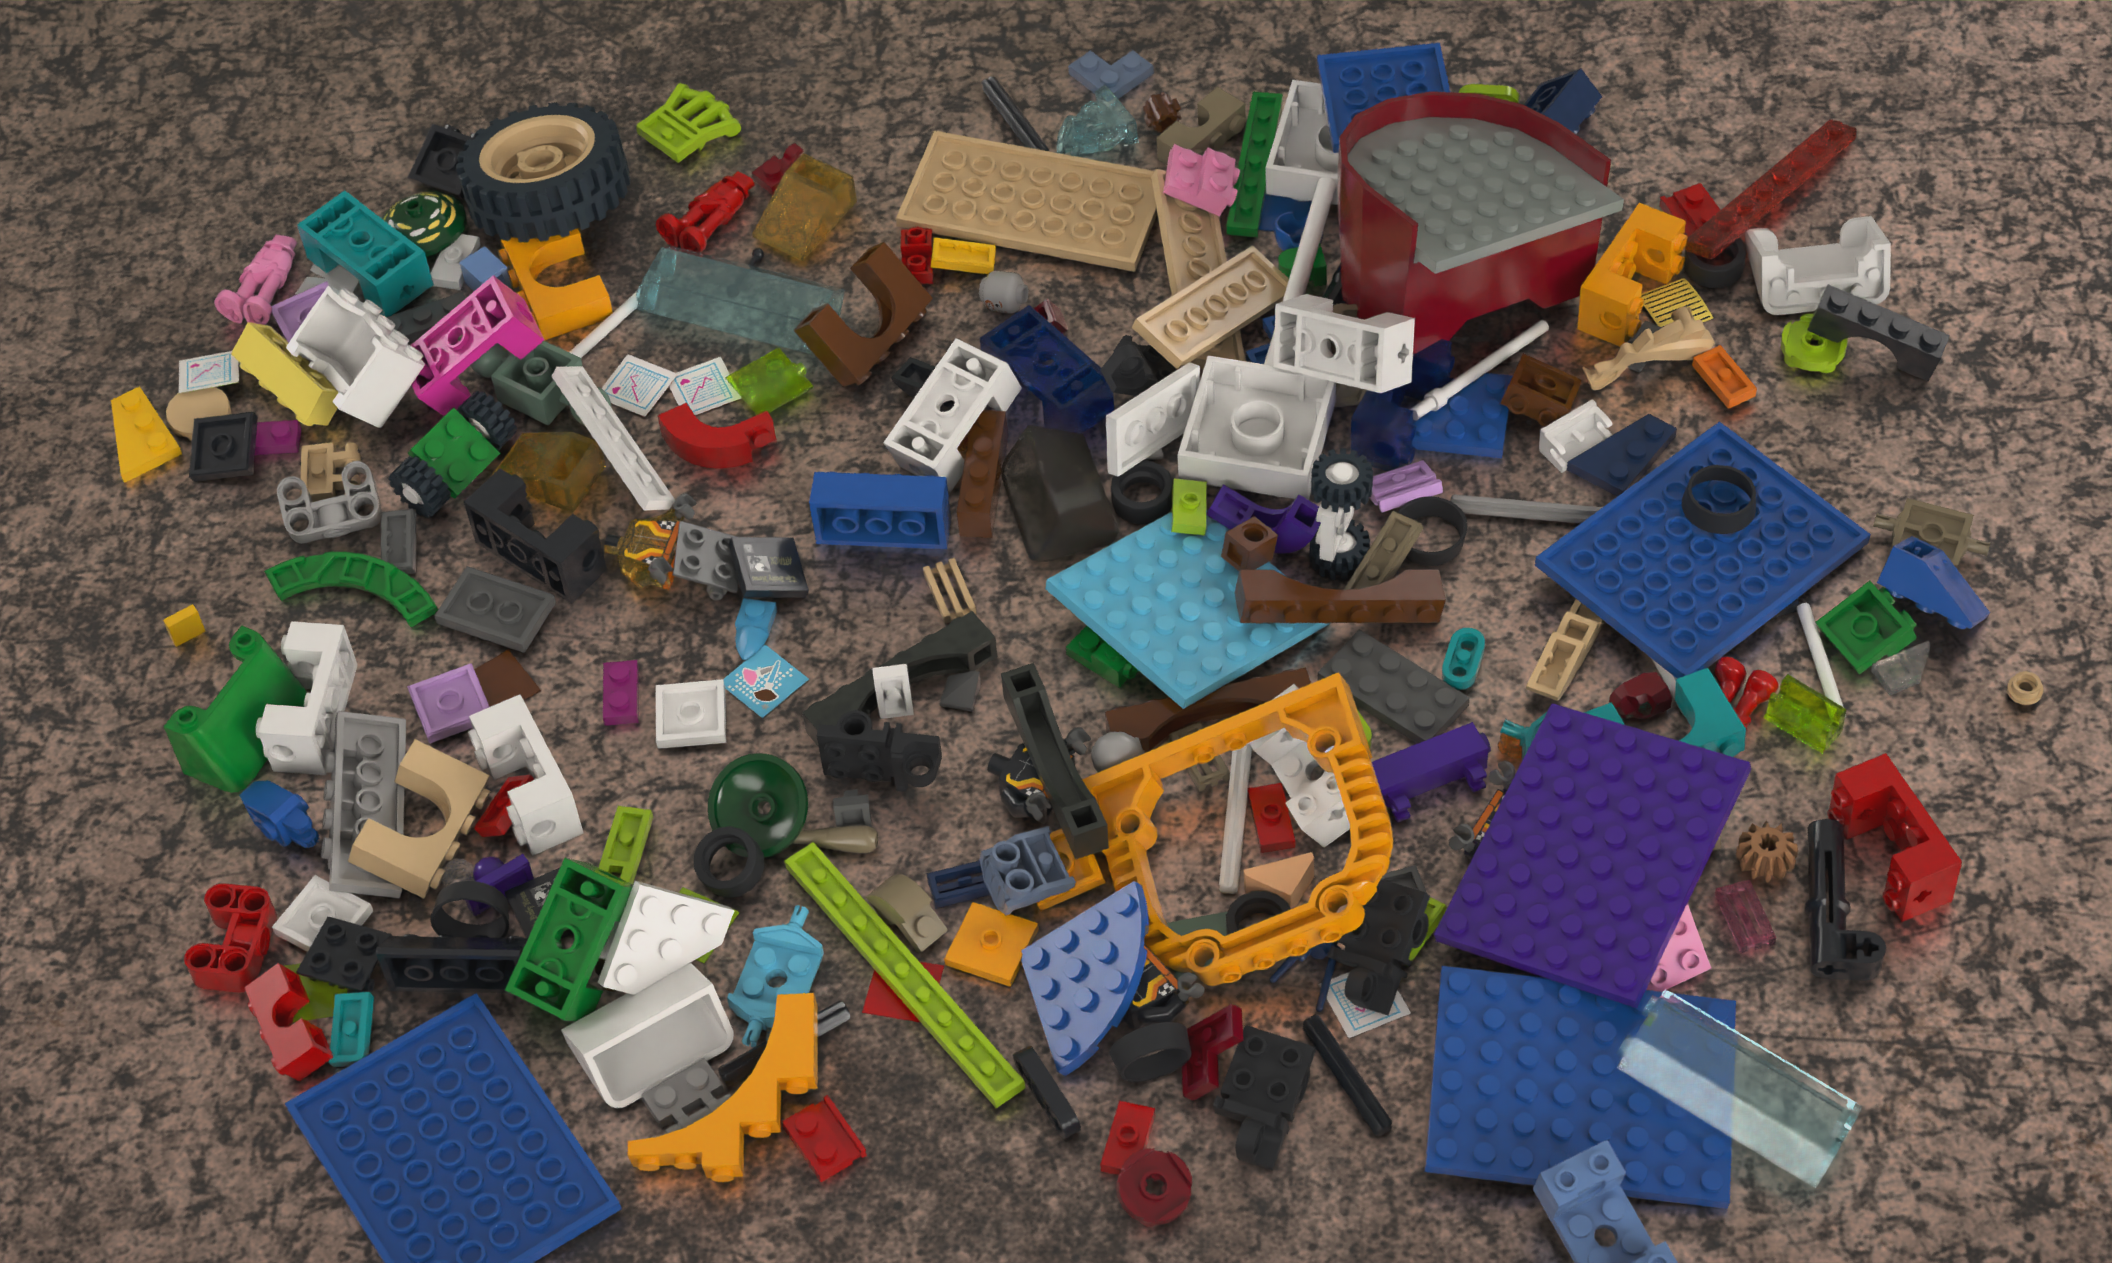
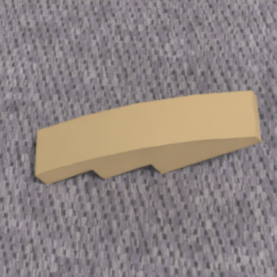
M1575 599L1570 611H1566L1557 631L1552 632L1526 685V690L1559 701L1584 662L1605 621L1579 600Z

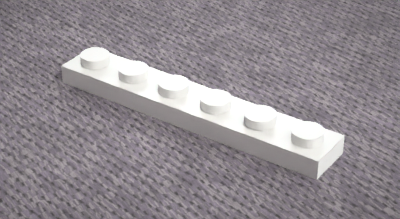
M583 366L556 367L551 377L644 511L670 509L675 501L674 497Z

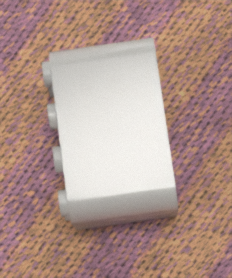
M328 285L286 348L293 356L298 357L299 355L310 360L311 362L308 366L322 373L339 393L333 400V403L339 410L373 426L382 428L425 366V363L421 360L423 354L408 345L409 339L405 335L394 330L396 325L390 319L380 314L382 309L378 305L367 299L363 303L351 291L345 288L339 291Z

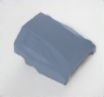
M1048 826L1016 834L1006 841L996 843L990 849L981 851L979 860L984 882L997 910L1005 915H1010L1013 910L1037 903L1053 895L1065 893L1075 887L1076 881L1073 876L1069 877L1051 840V831Z

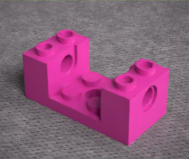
M492 276L410 345L423 354L421 360L425 363V366L412 383L417 398L445 416L453 407L457 410L471 396L468 388L461 383L458 375L496 343L503 346L520 360L542 343L545 339L525 300L495 276ZM463 334L462 339L458 342V338Z

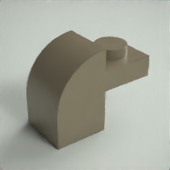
M892 875L866 896L885 924H896L916 952L924 951L948 931L930 906L932 899L915 881L905 875Z

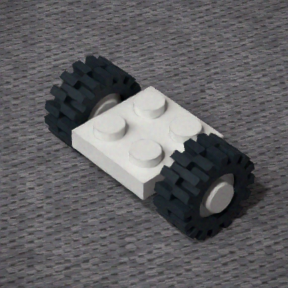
M1340 448V454H1336L1334 449L1328 451V457L1324 453L1321 454L1319 461L1315 460L1311 469V494L1314 495L1316 503L1321 502L1316 521L1320 522L1321 525L1310 541L1309 560L1315 571L1320 569L1319 575L1325 577L1327 573H1330V579L1336 580V575H1341V580H1347L1348 574L1352 576L1370 548L1368 531H1364V526L1361 523L1355 527V520L1352 517L1354 509L1355 511L1360 509L1361 503L1366 505L1369 497L1372 495V464L1367 462V457L1363 454L1357 458L1358 451L1352 450L1350 454H1346L1345 448Z

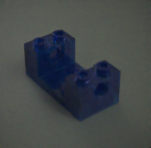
M1030 305L980 337L981 351L1006 362L1016 379L1042 401L1044 427L1064 445L1115 410L1114 393L1100 371L1101 367ZM1047 360H1053V361H1054L1053 363H1051V364H1049V365H1041L1042 363H1044V362L1047 361Z
M1441 339L1413 354L1411 383L1383 393L1366 391L1351 417V451H1358L1357 458L1363 454L1367 457V462H1371L1372 467L1386 472L1412 463L1416 452V447L1412 446V441L1417 427L1412 425L1413 411L1400 407L1404 395L1423 401L1424 396L1434 388H1442L1453 380L1450 377L1455 357L1451 356L1452 342Z

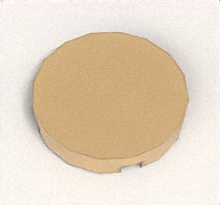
M216 387L177 393L170 400L166 409L167 421L175 435L188 437L189 440H192L194 419L232 414L228 397L222 390Z

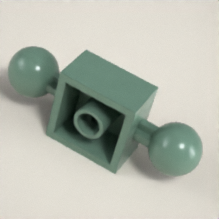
M543 341L520 360L513 354L509 355L507 349L496 343L470 365L478 375L492 378L499 402L546 425H549L564 407L568 405L574 419L584 425L551 377L556 367L583 366L580 357ZM597 387L611 407V400L608 394L600 387Z

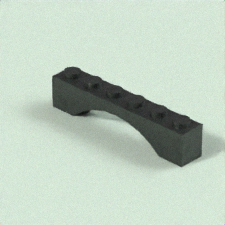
M971 611L963 617L954 619L949 625L936 633L925 636L921 642L906 651L898 652L892 659L879 667L907 664L910 684L932 676L975 671L998 657L996 638L976 614ZM870 669L864 676L854 682L841 686L835 693L822 701L811 704L807 710L802 712L806 733L817 746L816 735L819 724L836 726L838 719L848 711L858 710L870 716L878 707L873 670Z
M1034 663L1001 673L1004 700L1075 859L1108 849L1107 823L1095 797L1085 786L1070 757L1057 725L1046 689Z

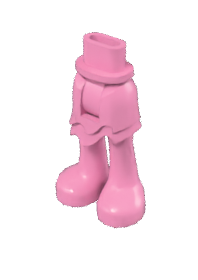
M275 235L272 241H267L264 247L255 255L252 262L243 270L239 278L241 286L235 293L231 290H223L217 295L214 301L217 311L227 319L238 324L242 323L245 317L247 323L265 325L272 315L271 302L277 289H281L284 286L291 269L297 241L292 237ZM255 291L259 292L257 296H253Z

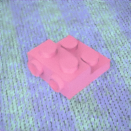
M1174 144L1169 152L1163 193L1220 216L1225 207H1231L1235 201L1237 189L1232 188V186L1238 180L1240 169L1235 167L1236 159L1229 157L1225 153L1207 148L1202 156L1190 149Z

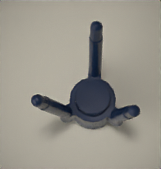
M1338 940L1309 948L1305 954L1300 956H1289L1270 977L1269 981L1275 983L1297 959L1304 961L1308 955L1316 959H1324L1328 956L1331 946L1341 949L1337 945ZM1330 957L1318 996L1317 1012L1323 1010L1336 961Z

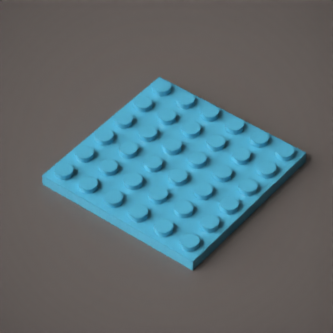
M1172 512L1048 578L1045 588L1183 709L1330 624L1240 623L1234 593L1239 571L1221 557L1225 534L1230 529L1207 515L1205 536L1171 532ZM1267 562L1259 568L1255 569L1275 570L1280 574L1284 575L1270 562Z

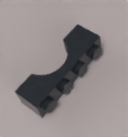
M1829 284L1815 309L1807 329L1809 332L1836 343L1850 337H1865L1875 340L1886 346L1894 354L1899 370L1926 381L1930 380L1940 362L1950 337L1948 334Z

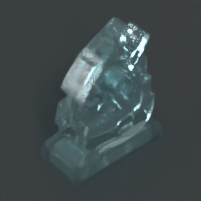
M1103 85L1095 91L1096 102L1089 101L1080 108L1081 111L1076 116L1068 115L1058 131L1057 153L1065 154L1071 152V156L1081 157L1082 154H1091L1098 151L1107 152L1120 142L1135 144L1138 142L1136 120L1110 89Z

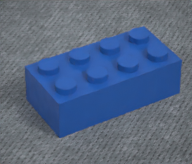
M834 471L814 472L809 505L816 544L947 549L951 525V510L946 477L933 475L838 473Z

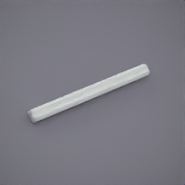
M1249 743L1241 749L1232 750L1219 890L1224 894H1235L1239 888L1247 789L1252 747Z

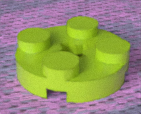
M1813 314L1802 315L1801 319L1793 324L1792 320L1787 323L1781 338V351L1784 354L1785 363L1790 367H1797L1806 371L1833 372L1836 365L1843 360L1846 354L1848 338L1836 343L1807 331ZM1811 340H1818L1817 346H1813L1808 343H1810Z

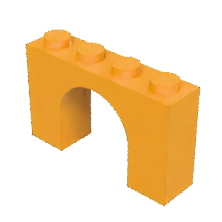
M578 228L569 231L570 235L561 237L560 234L550 236L547 241H539V238H531L529 242H519L518 238L512 237L509 241L501 239L503 249L498 250L501 262L511 269L508 271L513 289L519 287L520 291L517 294L525 300L545 340L604 321L613 313L609 294L600 275L563 287H549L536 281L538 275L547 267L585 254Z

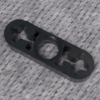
M1029 1045L1014 1053L1013 1059L1020 1075L1059 1135L1065 1139L1081 1131V1125L1075 1111L1033 1047Z

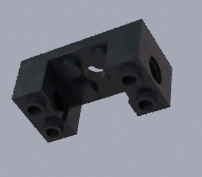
M499 468L464 501L475 543L572 604L607 570L598 528L591 521L582 520L572 514L547 538L537 530H530L535 522L530 511L532 506L526 499V484L519 476L515 474L510 475Z

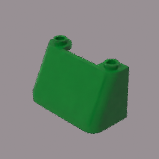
M242 625L229 642L232 656L242 661V664L207 710L196 706H184L178 709L164 725L165 732L183 774L230 793L244 790L268 760L264 756V747L261 739L256 736V723L259 717H263L266 704L304 707V700L307 694L302 683L261 634Z

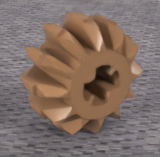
M1766 820L1763 827L1760 828L1752 823L1748 832H1742L1740 835L1736 857L1737 860H1740L1741 871H1751L1752 880L1760 875L1764 876L1768 884L1772 876L1782 881L1786 872H1792L1796 863L1795 858L1798 856V844L1794 843L1793 832L1783 833L1782 824L1772 828Z

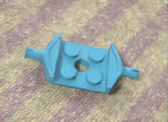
M800 905L794 907L791 919L786 925L757 928L753 931V946L734 993H728L727 996L731 1010L749 1024L742 1038V1043L746 1046H749L751 1042V1047H756L761 1031L767 1030V1027H773L777 994L809 993L824 951L822 944L802 929L809 914V910L802 906L801 910ZM775 977H783L787 980L784 985L778 988L768 985L769 981Z

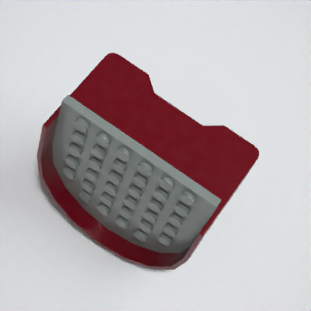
M1424 92L1386 99L1356 114L1339 137L1338 223L1343 300L1347 305L1356 304L1358 308L1356 317L1365 320L1386 312L1415 318L1413 354L1447 343L1467 320L1526 299H1530L1545 309L1579 297L1582 284L1596 264L1602 218L1622 211L1624 199L1607 187L1611 159L1562 124L1523 104L1478 93Z

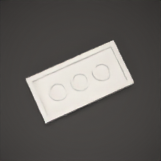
M1191 362L1187 363L1106 415L1108 473L1119 477L1184 434L1200 383V366Z

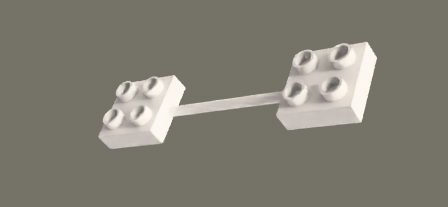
M1292 80L1265 168L1266 194L1289 197L1297 201H1312L1283 301L1305 295L1331 204L1338 205L1339 153H1333L1321 84ZM1274 332L1264 364L1208 355L1178 451L1179 479L1207 482L1208 485L1222 487L1224 484L1232 489L1268 494L1276 497L1295 499L1299 494L1308 500L1311 492V469L1313 468L1314 461H1319V456L1322 453L1336 402V382L1273 368Z

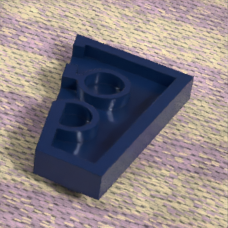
M1647 414L1568 461L1567 471L1618 497L1642 478L1676 437L1677 428L1651 414Z

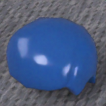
M1288 211L1277 217L1274 222V232L1277 245L1282 251L1299 247L1308 215L1303 219H1297L1294 217L1293 212ZM1322 233V237H1321V240H1320V244L1322 243V240H1323V233Z

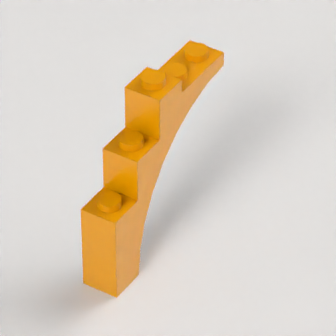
M814 993L777 994L774 1024L766 1048L753 1072L733 1096L711 1114L691 1125L658 1137L628 1141L627 1155L632 1166L642 1171H655L660 1169V1166L674 1165L678 1169L688 1170L696 1168L697 1164H702L706 1178H711L716 1182H729L734 1177H744V1134H749L755 1138H765L771 1136V1133L781 1132V1090H786L791 1094H803L808 1092V1089H818V1005Z

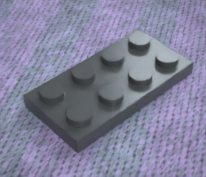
M1360 629L1318 672V681L1339 672L1351 689L1355 705L1417 744L1443 734L1469 706L1470 697Z

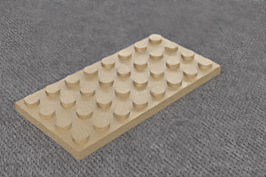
M934 131L896 216L897 227L929 228L932 229L933 234L1135 272L1157 216L1151 176L1155 171Z

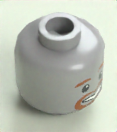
M992 271L980 283V300L984 302L985 307L990 311L1015 313L1028 299V286L1024 285L1023 278L1018 273Z

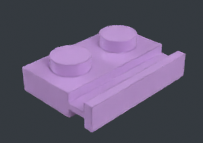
M1422 460L1373 476L1372 495L1369 498L1376 506L1379 505L1382 513L1403 506L1416 498L1443 493L1442 481L1436 479V474Z

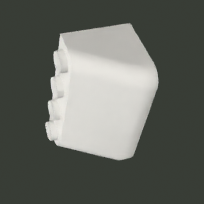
M691 962L635 995L627 993L561 1029L569 1048L600 1096L609 1106L614 1108H622L642 1098L641 1094L705 1058L708 1061L729 1048L734 1037L732 1026L713 984Z

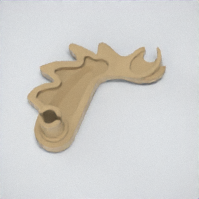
M1685 306L1671 314L1674 322L1665 325L1653 334L1651 329H1645L1632 344L1623 343L1617 356L1612 360L1595 364V370L1582 367L1591 389L1599 390L1617 379L1631 364L1652 360H1693V357L1712 349L1715 342L1709 330L1705 329L1702 320H1695L1691 308Z

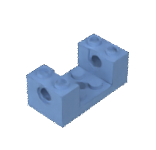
M1608 1140L1539 1174L1533 1190L1574 1263H1678L1666 1241L1656 1246L1653 1244L1620 1185L1626 1172ZM1601 1228L1609 1229L1615 1236V1244L1610 1247L1599 1245L1594 1237L1595 1231Z

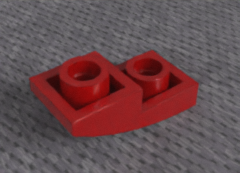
M921 227L901 229V262L920 284H933V268H931L933 250L932 229Z

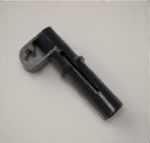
M1831 819L1813 821L1807 827L1809 900L1804 905L1805 913L1809 916L1811 973L1814 976L1825 979L1872 980L1881 972L1886 953V944L1882 937L1874 932L1846 930V916L1850 913V903L1846 900L1843 825ZM1825 868H1828L1829 923H1826ZM1847 951H1852V959H1847Z

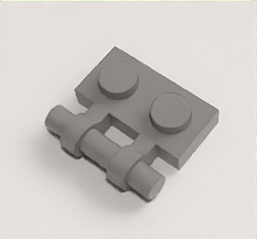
M705 1058L641 1094L644 1104L660 1128L673 1121L675 1122V1125L665 1130L666 1134L685 1128L711 1114L731 1097L728 1093L718 1100L715 1098L725 1091L723 1084ZM701 1105L704 1106V1108L700 1109L690 1116L687 1115V1113L696 1109L697 1107Z

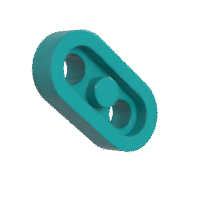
M1461 628L1451 637L1442 665V680L1457 690H1465L1476 681L1485 652V638L1480 631L1474 628Z

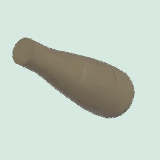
M867 825L801 830L793 844H811L814 842L818 847L850 853L868 854L873 852L878 846V832L873 827Z

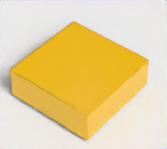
M193 604L163 620L175 647L206 632L200 615Z

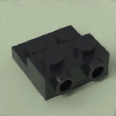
M432 124L407 178L412 183L464 200L465 197L456 171L457 157L460 151H465L463 145L468 139H475V134L471 133L468 136L462 134L459 129L446 124L444 127Z

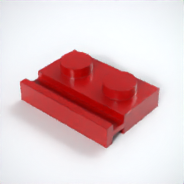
M1701 183L1673 192L1671 197H1660L1659 206L1665 213L1686 221L1684 234L1688 236L1687 242L1697 231L1706 228H1723L1731 231V223Z
M828 1095L824 1096L823 1101L818 1104L812 1103L782 1121L783 1129L820 1182L852 1165V1161L858 1157L864 1158L867 1156L866 1148Z

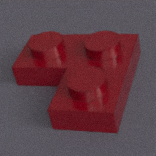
M1230 1004L1187 1028L1191 1057L1182 1066L1183 1097L1195 1101L1219 1088L1218 1054L1244 1041L1242 1008Z

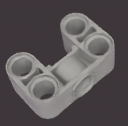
M361 461L348 463L342 471L345 495L312 502L311 495L300 478L288 476L282 479L277 487V496L284 526L290 537L295 542L304 544L325 538L340 537L350 532L376 526L381 521L382 508L375 479L369 466ZM356 474H365L367 476L363 484L353 485L350 481ZM290 490H302V494L298 499L293 501L286 499L287 493ZM370 504L374 506L373 511L369 515H358V509L362 505ZM301 519L309 521V525L305 530H293V526L297 521Z

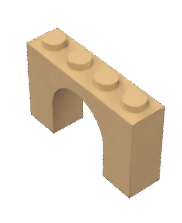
M414 739L399 765L395 783L434 802L444 816L445 826L431 836L416 838L400 834L368 818L352 845L348 862L424 899L430 887L437 889L446 872L441 869L445 861L452 862L461 845L456 842L460 834L468 835L476 819L475 816H472L473 811L476 807L482 809L491 792L486 789L490 775Z

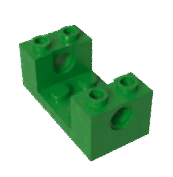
M564 858L505 990L566 1021L576 1022L594 1012L603 990L589 984L588 981L615 921L620 922L633 884L590 863ZM571 929L574 933V943L570 948L565 949L561 944V936L566 930Z

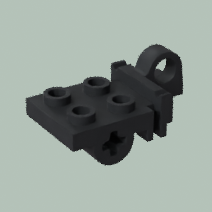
M1125 335L1100 371L1113 393L1136 397L1177 369L1151 345L1136 344V342H1132V336Z
M858 710L844 713L838 719L836 726L819 724L816 736L824 775L839 779L846 777L865 779L870 782H892V777H894L895 786H897L896 791L899 792L907 791L908 784L914 787H926L936 778L942 759L939 736L903 733L902 724L896 723V728H890V722H884L883 730H873L870 717ZM917 766L929 768V771L923 775L911 773L912 769Z
M1381 879L1376 886L1377 892L1363 906L1365 917L1362 924L1354 931L1342 935L1338 940L1339 943L1346 946L1344 950L1331 946L1328 957L1336 962L1355 967L1349 973L1345 983V996L1356 1006L1389 1016L1401 978H1407L1408 973L1400 969L1401 965L1411 967L1412 961L1408 958L1412 948L1420 947L1426 938L1429 920L1424 912L1430 895L1423 891Z
M1245 1025L1243 1029L1244 1041L1237 1045L1220 1091L1222 1098L1216 1095L1213 1108L1216 1114L1243 1122L1235 1146L1237 1159L1273 1170L1285 1135L1290 1130L1288 1121L1293 1122L1295 1107L1297 1104H1300L1306 1092L1310 1077V1066L1316 1050L1314 1046Z

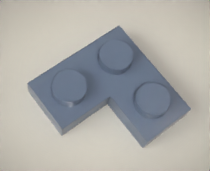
M1091 50L1068 65L1070 76L1109 105L1154 74L1153 65L1133 50L1112 65H1109Z

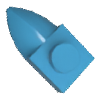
M743 599L735 622L736 649L742 660L752 657L766 643L777 614L776 602Z

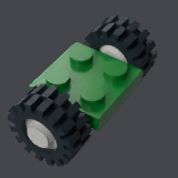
M475 391L457 410L453 407L409 450L408 454L410 456L389 476L391 481L389 484L395 488L393 490L394 493L400 495V500L403 504L406 502L408 508L415 509L418 515L421 516L423 514L426 518L432 517L451 498L450 495L455 499L500 454L499 450L516 434L517 426L513 424L515 422L513 417L508 416L510 414L507 409L504 410L499 401L496 403L493 396L489 395L487 397L485 392L481 391L479 393V391Z

